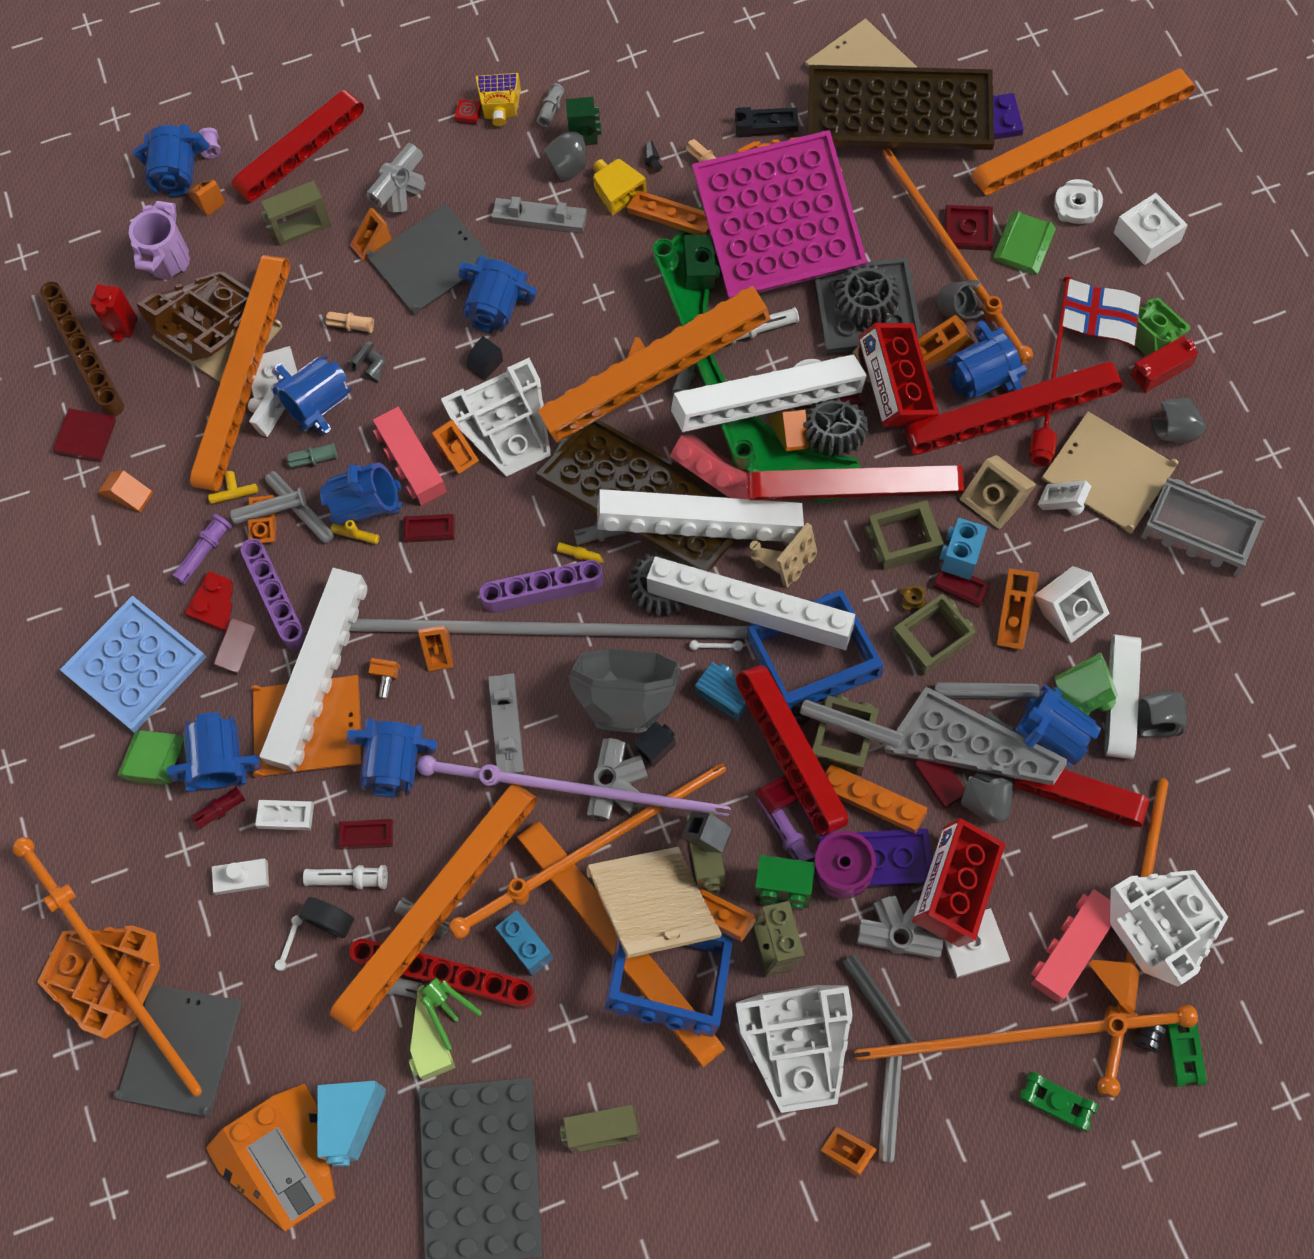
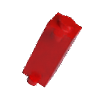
M97 284L90 305L107 333L113 335L116 342H122L124 337L131 338L138 317L120 287Z
M1183 335L1135 363L1132 370V378L1147 393L1193 366L1198 355L1194 341L1192 339L1187 340Z

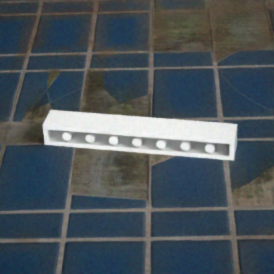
M854 355L838 357L719 384L706 385L691 390H683L674 393L671 412L682 432L861 393L867 375Z
M600 489L597 505V530L791 542L804 527L802 503L751 501L736 498Z
M659 557L654 558L647 576L648 593L842 650L847 649L855 620V614Z
M332 568L259 756L265 764L295 772L297 766L302 764L305 756V751L303 750L306 742L311 740L314 733V721L316 717L321 715L323 709L322 700L325 693H328L331 689L334 669L337 670L340 665L341 650L343 646L348 644L350 638L349 629L351 624L355 623L358 618L360 600H364L367 594V585L362 575Z

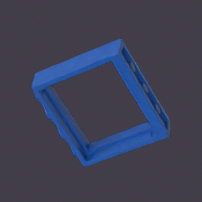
M843 590L830 595L826 593L820 599L812 601L855 614ZM856 614L851 637L865 662L787 693L761 642L783 632L757 624L748 627V640L759 662L770 672L791 711L794 704L803 703L804 700L818 703L826 700L828 695L833 697L882 677L883 663Z
M722 933L720 938L687 945L720 954L710 1015L619 992L626 954L618 937L603 1009L617 1012V1016L629 1015L637 1017L645 1023L656 1022L664 1024L672 1030L683 1029L693 1032L696 1036L703 1034L713 1037L720 1027L733 938Z

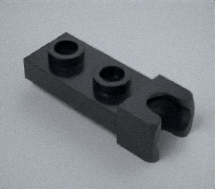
M739 107L735 109L736 137H752V134L798 132L797 107L751 110V107Z

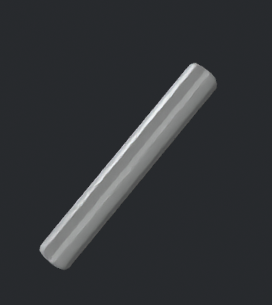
M271 471L265 476L266 483L279 496L294 492L275 471ZM300 505L291 508L323 543H328L333 539L334 534L308 506L303 507Z
M937 682L934 686V691L947 698L1037 699L1040 694L1038 684Z
M804 700L800 709V713L804 716L894 748L901 746L903 734L809 700Z
M902 1056L886 1057L878 1156L879 1161L884 1163H893L895 1157Z

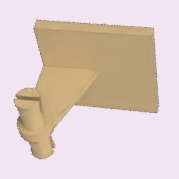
M806 523L784 551L761 548V544L758 541L750 543V557L755 562V566H758V568L767 566L779 573L783 586L786 588L792 582L798 580L804 567L811 563L817 555L812 525Z

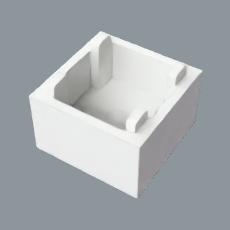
M1155 193L1119 216L1114 234L1146 265L1181 242L1187 224Z

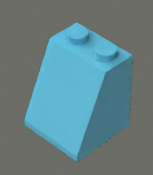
M376 1081L318 1085V1158L325 1160L326 1164H332V1167L350 1166V1161H357L386 1095V1088Z

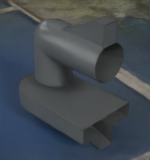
M368 341L359 353L348 360V364L357 371L366 358L371 360L372 364L366 370L365 375L379 382L381 370L386 363V359L380 353L372 350L374 344Z

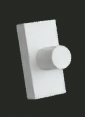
M271 387L263 400L257 398L250 399L248 409L254 412L249 422L260 435L268 437L285 410L277 394L274 395L272 393Z
M1086 480L1047 484L1038 506L1042 510L1067 509L1072 515H1079L1084 510V503L1092 486Z
M259 800L255 826L258 829L311 830L314 804L311 801Z
M264 858L212 866L213 893L220 895L269 887L268 861Z

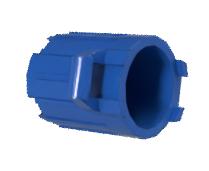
M182 124L180 127L172 125L155 127L150 133L145 134L144 143L133 150L134 156L143 165H146L145 178L147 186L156 194H158V191L169 193V197L185 195L193 180L194 155L202 153L210 147V144L199 132L190 133L191 127L186 124Z
M484 256L478 257L475 265L462 262L459 266L458 277L471 283L463 305V318H470L473 321L472 327L488 333H492L493 329L500 328V332H502L509 323L517 300L530 304L534 302L537 289L526 283L528 275L525 271L521 270L520 272L514 266L504 261L485 259L486 257Z
M979 321L973 330L978 343L952 355L946 361V367L951 365L953 373L948 378L958 395L964 393L967 396L965 400L977 398L1001 385L1004 386L1008 393L1023 388L1020 380H1022V376L1026 375L1027 369L1025 365H1021L1018 352L1011 340L1004 334L1005 330L1003 328L991 331L986 322Z
M323 355L320 358L317 357L292 376L283 364L278 363L272 369V374L278 380L271 387L272 393L274 395L277 394L287 412L300 424L298 427L305 432L313 426L319 435L327 434L331 428L322 415L344 400L352 390L351 387L347 389L344 382L348 378L335 361L331 364L325 361L328 358L327 355Z
M371 463L365 466L349 465L347 466L346 473L331 477V479L326 481V485L321 486L320 497L322 506L327 505L332 515L328 516V518L337 525L345 524L348 520L358 522L383 513L398 514L399 509L402 507L397 491L401 490L400 482L394 480L389 470L381 463Z
M1044 684L1040 689L1043 692L1036 700L1031 698L1025 708L1028 710L1015 731L1026 738L1024 742L1028 747L1033 748L1035 744H1038L1067 759V764L1071 767L1072 764L1076 765L1087 753L1086 747L1091 737L1096 740L1101 727L1096 725L1095 720L1061 697L1062 691L1059 688L1054 687L1051 689Z
M218 712L196 715V721L191 724L188 720L186 721L185 730L183 731L186 763L169 766L167 773L169 779L173 782L184 780L186 791L196 792V789H221L237 783L238 786H243L246 784V773L259 770L261 765L257 755L240 757L238 727L232 715L227 720L220 718V713Z
M369 718L365 720L363 730L350 729L346 737V742L349 745L364 746L360 774L361 789L364 791L366 786L373 788L372 795L382 797H396L397 791L404 790V795L408 796L414 784L417 753L434 754L437 742L433 739L423 738L424 728L422 725L416 724V727L392 721L374 722V719Z

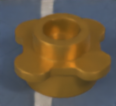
M913 585L901 589L900 593L904 601L902 608L909 611L912 608L921 609L927 605L925 601L926 589L923 586Z

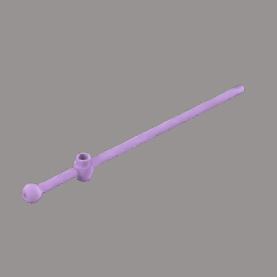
M430 755L420 757L417 764L418 772L424 776H430L434 772L471 777L480 779L487 786H494L499 782L693 812L705 813L714 811V814L719 816H729L730 814L717 812V808L731 810L726 805L502 772L498 766L492 764L485 765L482 768L436 762V759ZM490 771L492 772V778H491V779H489V773H490Z

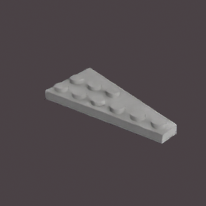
M925 687L896 730L903 734L901 746L894 748L886 745L884 748L885 753L1048 785L1055 784L1067 765V759L1038 744H1035L1033 748L1028 747L1024 742L1025 737L928 687Z

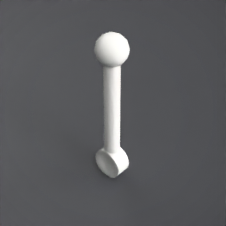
M693 640L689 643V647L691 650H697L698 648H726L740 652L743 648V643L738 640L734 643H698Z
M298 915L292 918L293 925L282 956L275 963V968L279 971H284L287 967L285 961L297 927L302 923Z

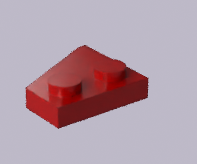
M208 571L185 611V615L193 620L226 632L233 604L231 602V596L233 595L232 580Z

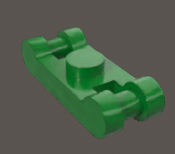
M1179 1023L1164 1025L1167 1031L1175 1086L1184 1087L1186 1083H1195L1196 1086L1206 1085L1207 1078L1197 1024L1186 1028L1187 1032L1178 1033L1177 1026L1180 1025ZM1184 1063H1192L1193 1071L1185 1072Z
M1029 1071L1026 1078L1028 1081L1026 1088L1021 1090L1018 1098L1056 1119L1088 1133L1091 1126L1090 1118L1092 1114H1096L1099 1105L1045 1079L1035 1072ZM1038 1088L1046 1091L1043 1099L1036 1096ZM1073 1105L1081 1108L1078 1117L1070 1114Z

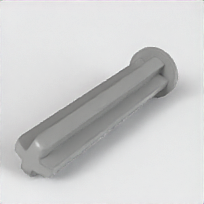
M299 487L298 491L233 509L230 511L232 521L238 524L249 519H255L302 505L306 507L307 505L301 487Z

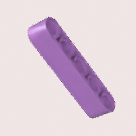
M248 539L241 546V554L274 625L288 649L292 651L301 650L306 633L263 544L257 539ZM259 551L256 556L251 557L254 552ZM269 571L266 576L260 577L263 572ZM273 592H279L275 597H269ZM288 612L287 616L279 618L282 613ZM298 633L295 638L289 639L291 634Z
M587 560L487 582L480 588L479 595L484 608L488 612L494 613L595 591L603 585L604 577L601 565L597 561ZM589 573L597 574L594 578L586 577ZM563 579H572L568 584L561 583ZM539 584H547V585H548V586H547L546 588H544V589H537V588H536ZM516 589L523 590L518 595L511 594ZM492 594L498 595L494 600H487V597Z

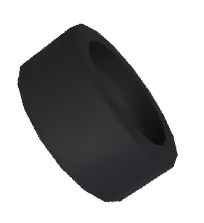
M314 897L307 898L298 915L306 923L339 938H346L355 920L352 915L342 909Z

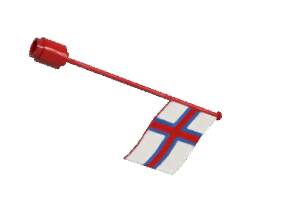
M1066 275L1063 279L1065 288L1051 379L1056 378L1063 328L1085 336L1116 340L1135 348L1141 297L1123 290L1084 284L1073 280L1072 276ZM1050 414L1045 415L1044 427L1032 433L1029 456L1031 462L1037 466L1049 465L1055 456L1057 434L1048 428Z

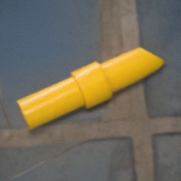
M561 542L558 544L557 552L574 556V558L579 560H594L598 563H604L600 554L588 551L586 548L575 547Z

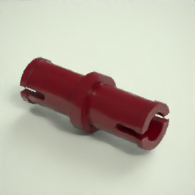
M236 786L219 799H212L211 804L191 815V817L201 830L221 816L223 818L226 816L225 813L246 800Z

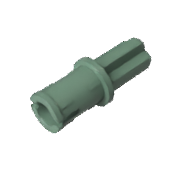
M334 443L316 448L309 446L307 450L287 455L291 468L312 463L317 465V462L338 458Z

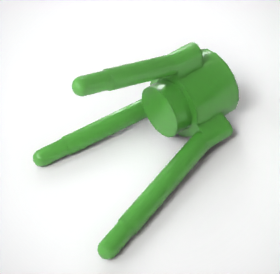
M437 977L419 991L424 997L420 1001L427 1008L446 1049L450 1051L452 1046L432 1004L435 1008L441 1005L454 1022H458L459 1018L445 1001L449 997L446 992L477 1016H481L482 1012L452 989L445 980L441 983Z

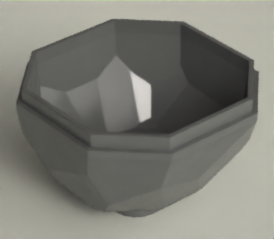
M607 648L580 653L569 675V683L580 704L591 720L595 722V727L603 730L641 733L645 732L649 726L655 723L670 705L682 669L679 668V662L659 653Z

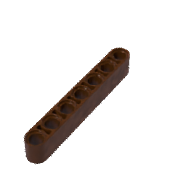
M46 282L40 289L41 297L96 402L106 415L114 417L120 415L124 410V403L72 304L57 282Z

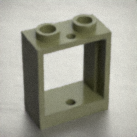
M314 180L261 201L265 209L261 214L272 239L277 237L280 246L332 226ZM310 206L314 207V210L277 224L276 220Z
M927 500L871 515L868 519V525L865 526L867 539L869 541L872 540L875 547L873 548L875 561L881 563L883 571L941 555L944 543ZM916 517L926 543L889 553L880 527Z
M941 594L893 628L892 638L924 676L973 642L976 632L972 622L968 618L964 619L958 612L955 602ZM940 612L961 638L934 657H931L910 631Z
M828 695L825 704L826 707L869 719V722L876 724L879 709L874 708L870 703L860 702L858 704L849 701L848 698L841 695H834V697ZM820 721L812 749L819 763L825 766L832 764L850 773L862 776L871 739L864 738L860 756L821 746L827 723Z
M712 811V812H705V813H711L712 815L715 816L714 811ZM690 843L697 886L711 894L719 893L720 889L725 888V872L721 853L704 852Z
M787 901L762 907L751 929L764 976L770 977L791 972L805 954L790 902ZM764 944L769 946L768 950L763 948Z
M633 1105L564 1118L565 1126L560 1127L562 1144L568 1147L573 1154L640 1141L636 1112Z

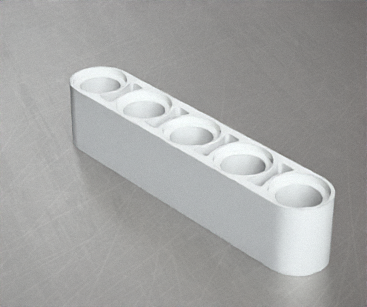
M1114 634L1111 640L1109 670L1118 696L1115 706L1106 711L1104 754L1108 757L1132 760L1135 756L1141 661L1140 637Z

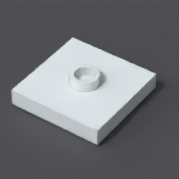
M290 346L263 354L256 376L253 375L255 379L251 389L254 398L263 400L273 382H278L277 378L272 374V369L278 363L283 364L291 376L298 372Z
M991 908L986 909L976 941L961 947H957L946 940L943 941L956 979L1010 962Z

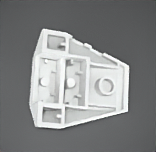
M530 358L508 367L505 373L469 390L464 391V389H461L441 398L450 419H453L460 431L506 477L551 456L547 427L538 412V409L544 406L540 378Z
M1196 870L1170 872L1167 875L1159 876L1157 874H1150L1147 877L1130 876L1112 887L1110 924L1143 973L1177 987L1198 974L1203 958L1208 956L1210 952L1209 947L1217 939L1228 916Z
M848 985L806 986L761 993L736 1002L740 1033L781 1113L838 1104L845 1051H847L848 1033L853 1015Z

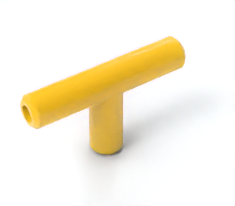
M227 471L225 473L227 490L210 494L208 499L211 504L258 493L257 484H251L237 488L235 473Z
M353 520L346 521L345 526L332 524L330 528L334 534L377 544L380 539L378 534L358 530Z

